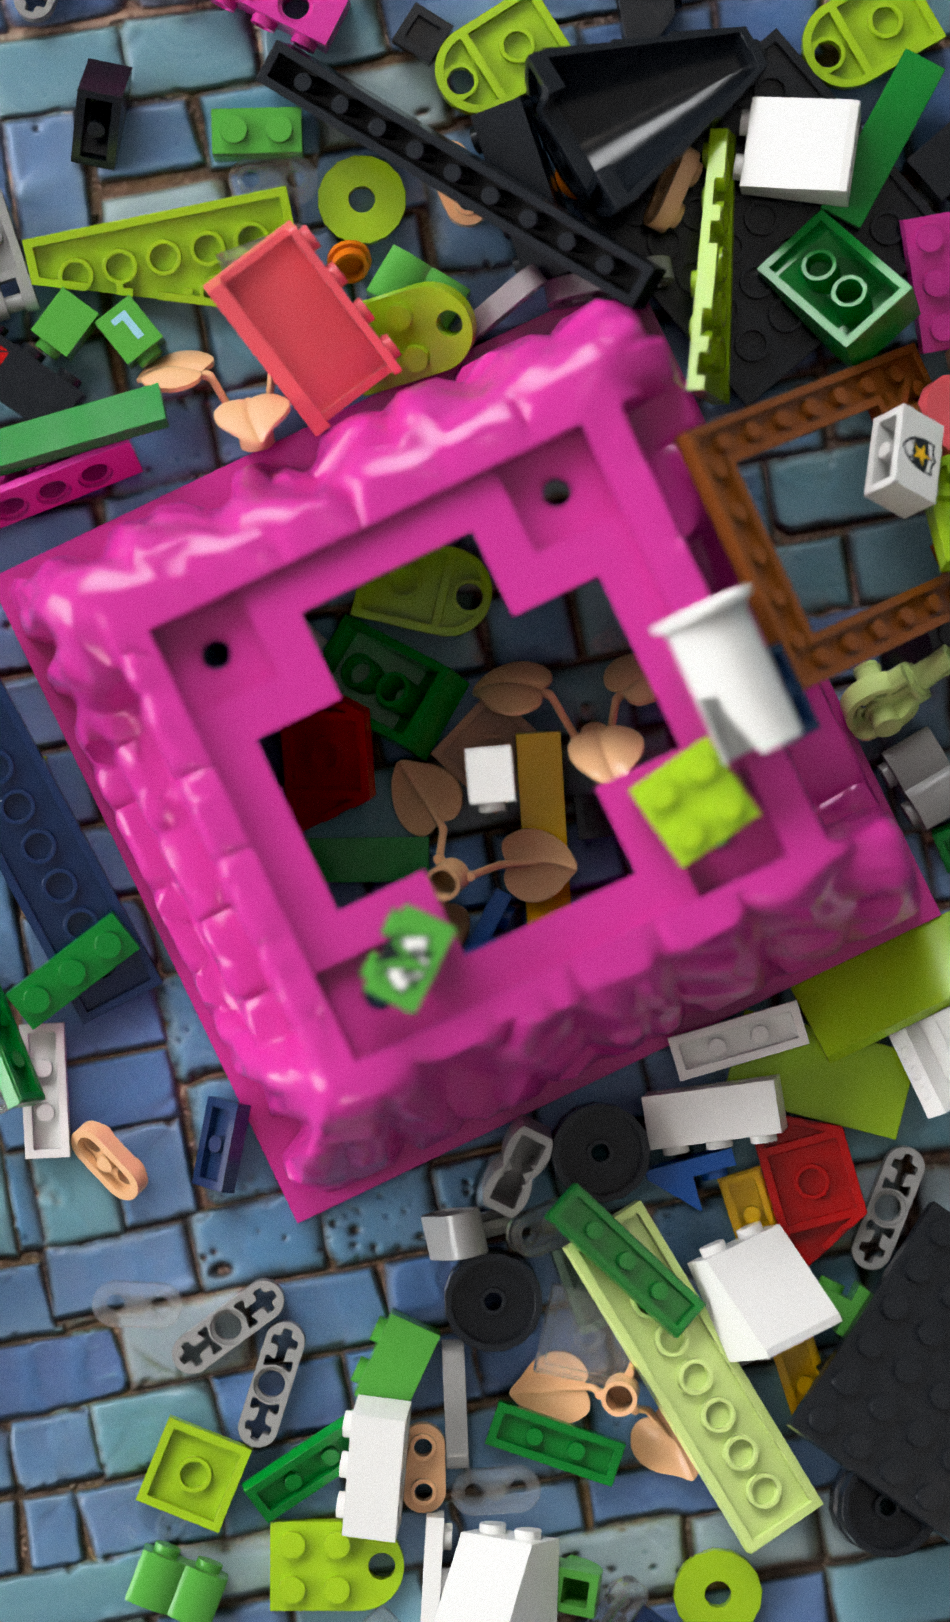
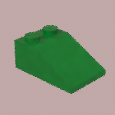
M823 209L756 268L760 276L823 345L849 368L872 359L921 314L913 287Z
M347 614L343 616L321 654L338 692L370 708L371 732L423 761H426L470 685L451 668Z

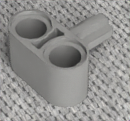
M453 1207L420 1216L429 1257L432 1261H456L486 1254L489 1252L487 1238L512 1232L515 1229V1222H517L516 1216L509 1218L493 1209L480 1213L479 1207Z

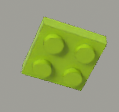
M707 736L628 790L633 800L682 869L761 815L729 767L723 765L717 750Z
M170 1414L136 1500L219 1533L253 1447Z

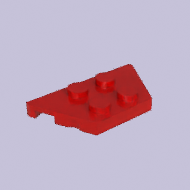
M339 693L342 698L341 700L280 728L286 802L301 834L321 822H326L350 808L353 809L371 800L376 795L370 708Z
M786 1116L788 1127L782 1133L777 1134V1141L755 1144L777 1224L781 1225L809 1267L868 1212L843 1126Z

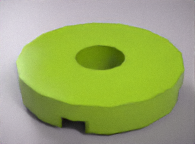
M353 155L338 161L325 173L318 189V210L325 227L337 238L342 239V241L356 240L365 245H373L387 239L399 226L406 211V190L400 175L387 162L373 156ZM358 189L369 190L375 197L374 206L367 212L353 210L349 204V198L354 191Z
M712 1547L702 1550V1552L695 1554L693 1557L691 1556L683 1562L674 1578L673 1598L678 1615L684 1622H753L761 1608L762 1587L756 1570L746 1557L731 1549ZM716 1581L723 1582L730 1588L728 1599L721 1604H712L705 1598L707 1586Z

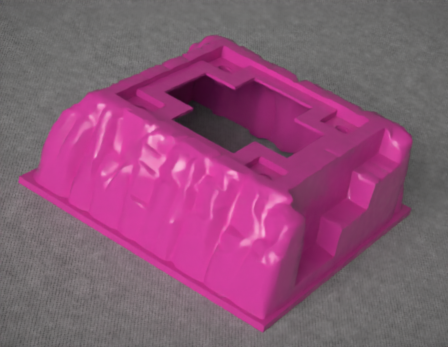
M616 298L608 300L595 299L586 305L567 309H553L471 348L466 357L457 366L448 371L381 391L341 410L328 420L331 426L317 437L309 427L303 428L276 441L266 450L253 452L0 573V603L239 1102L251 1105L248 1121L297 1223L515 1120L521 1114L530 1113L669 1046L668 1037L715 1024L941 915L861 745L847 727L840 708V701L829 679L804 690L821 728L763 754L758 748H755L727 764L761 815L732 834L725 844L715 846L684 869L678 864L628 792L630 788L703 737L707 736L715 747L668 639L661 637L660 634L652 635L649 628L682 610L741 586L674 440V437L704 425L706 421L693 394L686 389L687 381L649 302L644 310L630 308ZM552 481H559L565 484L569 490V500L561 506H552L547 503L543 497V488L546 484ZM472 532L513 617L599 577L680 747L595 787L635 874L464 955L454 934L416 1014L413 1015L391 1003L381 1008L371 1005L366 998V991L363 990L367 980L359 977V974L371 950L380 954L388 939L387 936L380 932L392 907L402 911L405 903L450 924L425 871L422 870L338 911L257 739L342 699L301 613ZM747 602L748 608L752 614V617L767 648L769 647L767 641L760 629V626L751 609L749 602ZM215 642L226 644L230 650L229 662L220 669L210 668L204 659L207 647Z

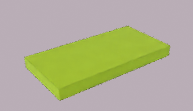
M950 911L791 987L792 994L795 1000H797L798 1006L829 1064L950 1006Z
M744 1009L743 1015L756 1011ZM804 1024L809 1044L729 1067L726 1081L780 1074L785 1112L895 1140L911 1083L895 1048L877 1042L829 1064L815 1035L807 1024Z

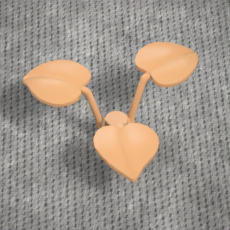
M183 350L162 356L148 365L136 378L137 384L142 383L144 386L158 383L163 393H175L190 389L200 383L201 380L209 382L222 403L214 412L216 424L228 433L238 437L241 449L246 452H259L270 448L275 443L273 430L290 412L289 400L274 394L275 382L269 374L267 375L266 394L230 401L215 374L208 371L215 365L214 357L202 351Z
M635 653L617 658L609 664L604 672L605 687L616 693L612 698L607 726L601 722H590L582 727L581 732H577L555 693L547 689L552 683L551 671L538 663L517 661L501 665L484 675L474 686L472 692L473 696L480 699L487 708L506 716L528 714L542 704L543 698L547 699L570 735L567 749L570 761L582 773L600 784H604L635 769L644 755L645 744L642 735L630 727L616 725L619 706L622 700L625 698L635 706H644L657 701Z
M402 759L396 763L392 775L391 792L394 810L400 823L410 833L420 837L430 834L436 827L439 830L436 855L433 856L436 866L428 872L427 878L450 925L457 928L455 936L460 946L464 944L469 935L470 916L464 907L449 902L466 888L469 881H474L476 878L496 870L505 869L504 883L509 892L521 901L537 903L548 900L556 895L578 871V864L569 848L554 835L536 828H522L507 835L502 841V854L505 860L496 861L473 871H469L466 864L457 858H445L448 832L445 822L458 816L463 805V792L459 781L450 771L439 765Z
M551 1350L535 1358L510 1389L509 1394L519 1406L568 1423L579 1421L588 1414L591 1400L587 1391L593 1392L596 1399H601L603 1408L610 1415L623 1417L630 1413L633 1415L638 1413L646 1414L647 1417L639 1419L631 1432V1449L636 1459L642 1465L657 1473L677 1476L689 1481H694L698 1476L697 1470L659 1407L655 1412L650 1406L637 1404L640 1386L633 1377L636 1369L631 1361L625 1373L612 1375L606 1381L604 1388H600L595 1383H585L587 1368L579 1357L568 1351Z

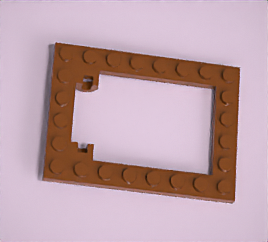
M915 343L780 394L674 437L683 461L687 466L740 585L752 584L754 590L748 594V602L768 646L770 647L781 642L803 690L949 622L950 572H941L942 575L813 633L736 463L865 411H868L872 422L874 418L903 403L922 413L918 400L923 388L932 381ZM932 544L930 545V549L938 564L935 548Z

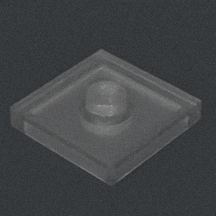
M552 1282L534 1363V1372L605 1386L609 1377L616 1373L626 1372L628 1356L587 1289Z

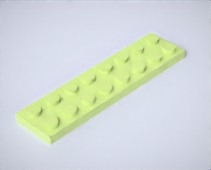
M634 1200L612 1215L698 1296L641 1200ZM572 1242L562 1248L747 1553H754L824 1504L739 1362H729L705 1307L678 1339L673 1338Z

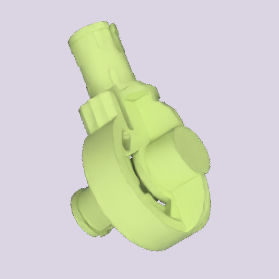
M944 644L916 664L904 661L889 671H882L881 664L877 663L876 660H868L858 664L853 670L854 678L857 681L846 689L840 699V708L845 722L854 736L862 741H870L878 736L889 737L898 733L916 715L919 705L931 697L929 688L950 675V647Z

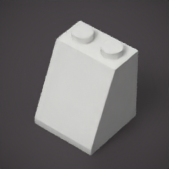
M752 97L751 110L743 109L740 121L739 136L747 137L744 154L736 153L733 169V180L740 181L741 194L848 207L861 122L860 101Z
M756 1221L736 1230L738 1238L728 1243H725L724 1239L711 1242L699 1248L700 1257L687 1263L702 1300L707 1304L705 1307L729 1362L769 1359L842 1322L838 1310L780 1224L762 1226L761 1221Z
M482 1521L479 1523L478 1529L461 1532L434 1622H557L560 1539L542 1536V1529L534 1527L515 1528V1531L507 1530L506 1523L501 1521Z

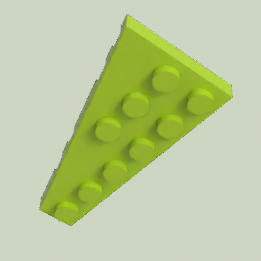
M728 128L710 129L709 141H705L703 144V166L707 170L705 186L702 189L701 196L703 213L697 270H692L690 282L691 295L695 299L693 316L690 318L689 325L691 342L686 389L712 405L730 404L735 205L733 169L736 156V135Z
M283 185L23 239L22 243L32 285L54 288L64 287L71 290L95 291L121 296L130 295L131 297H145L217 307L202 286L288 220L294 224L287 186Z

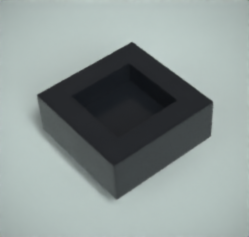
M415 2L392 38V43L430 67L441 45L452 33L454 26Z
M597 793L573 796L578 840L617 836Z

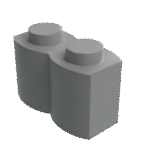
M928 726L923 727L878 754L882 763L877 766V769L890 789L897 786L905 801L899 805L912 827L920 824L925 831L950 817V762Z
M524 1114L518 1116L510 1124L503 1139L502 1153L489 1164L482 1181L483 1205L509 1218H513L521 1212L531 1195L532 1179L543 1171L551 1157L553 1139L550 1127Z

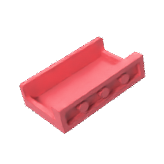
M288 220L202 287L317 437L331 426L328 423L329 419L388 374L393 372L396 376L400 373L402 368L396 362V359L402 354L386 333L378 337L370 327L369 323L375 320V317L363 301L358 297L352 302L343 291L342 287L348 284V281L334 262L331 261L325 266L317 256L315 251L322 246L308 227L303 225L297 229Z

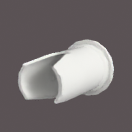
M751 583L704 600L649 628L652 635L660 634L661 637L668 639L724 766L755 748H758L762 754L793 740L803 732L748 608V594L754 590Z

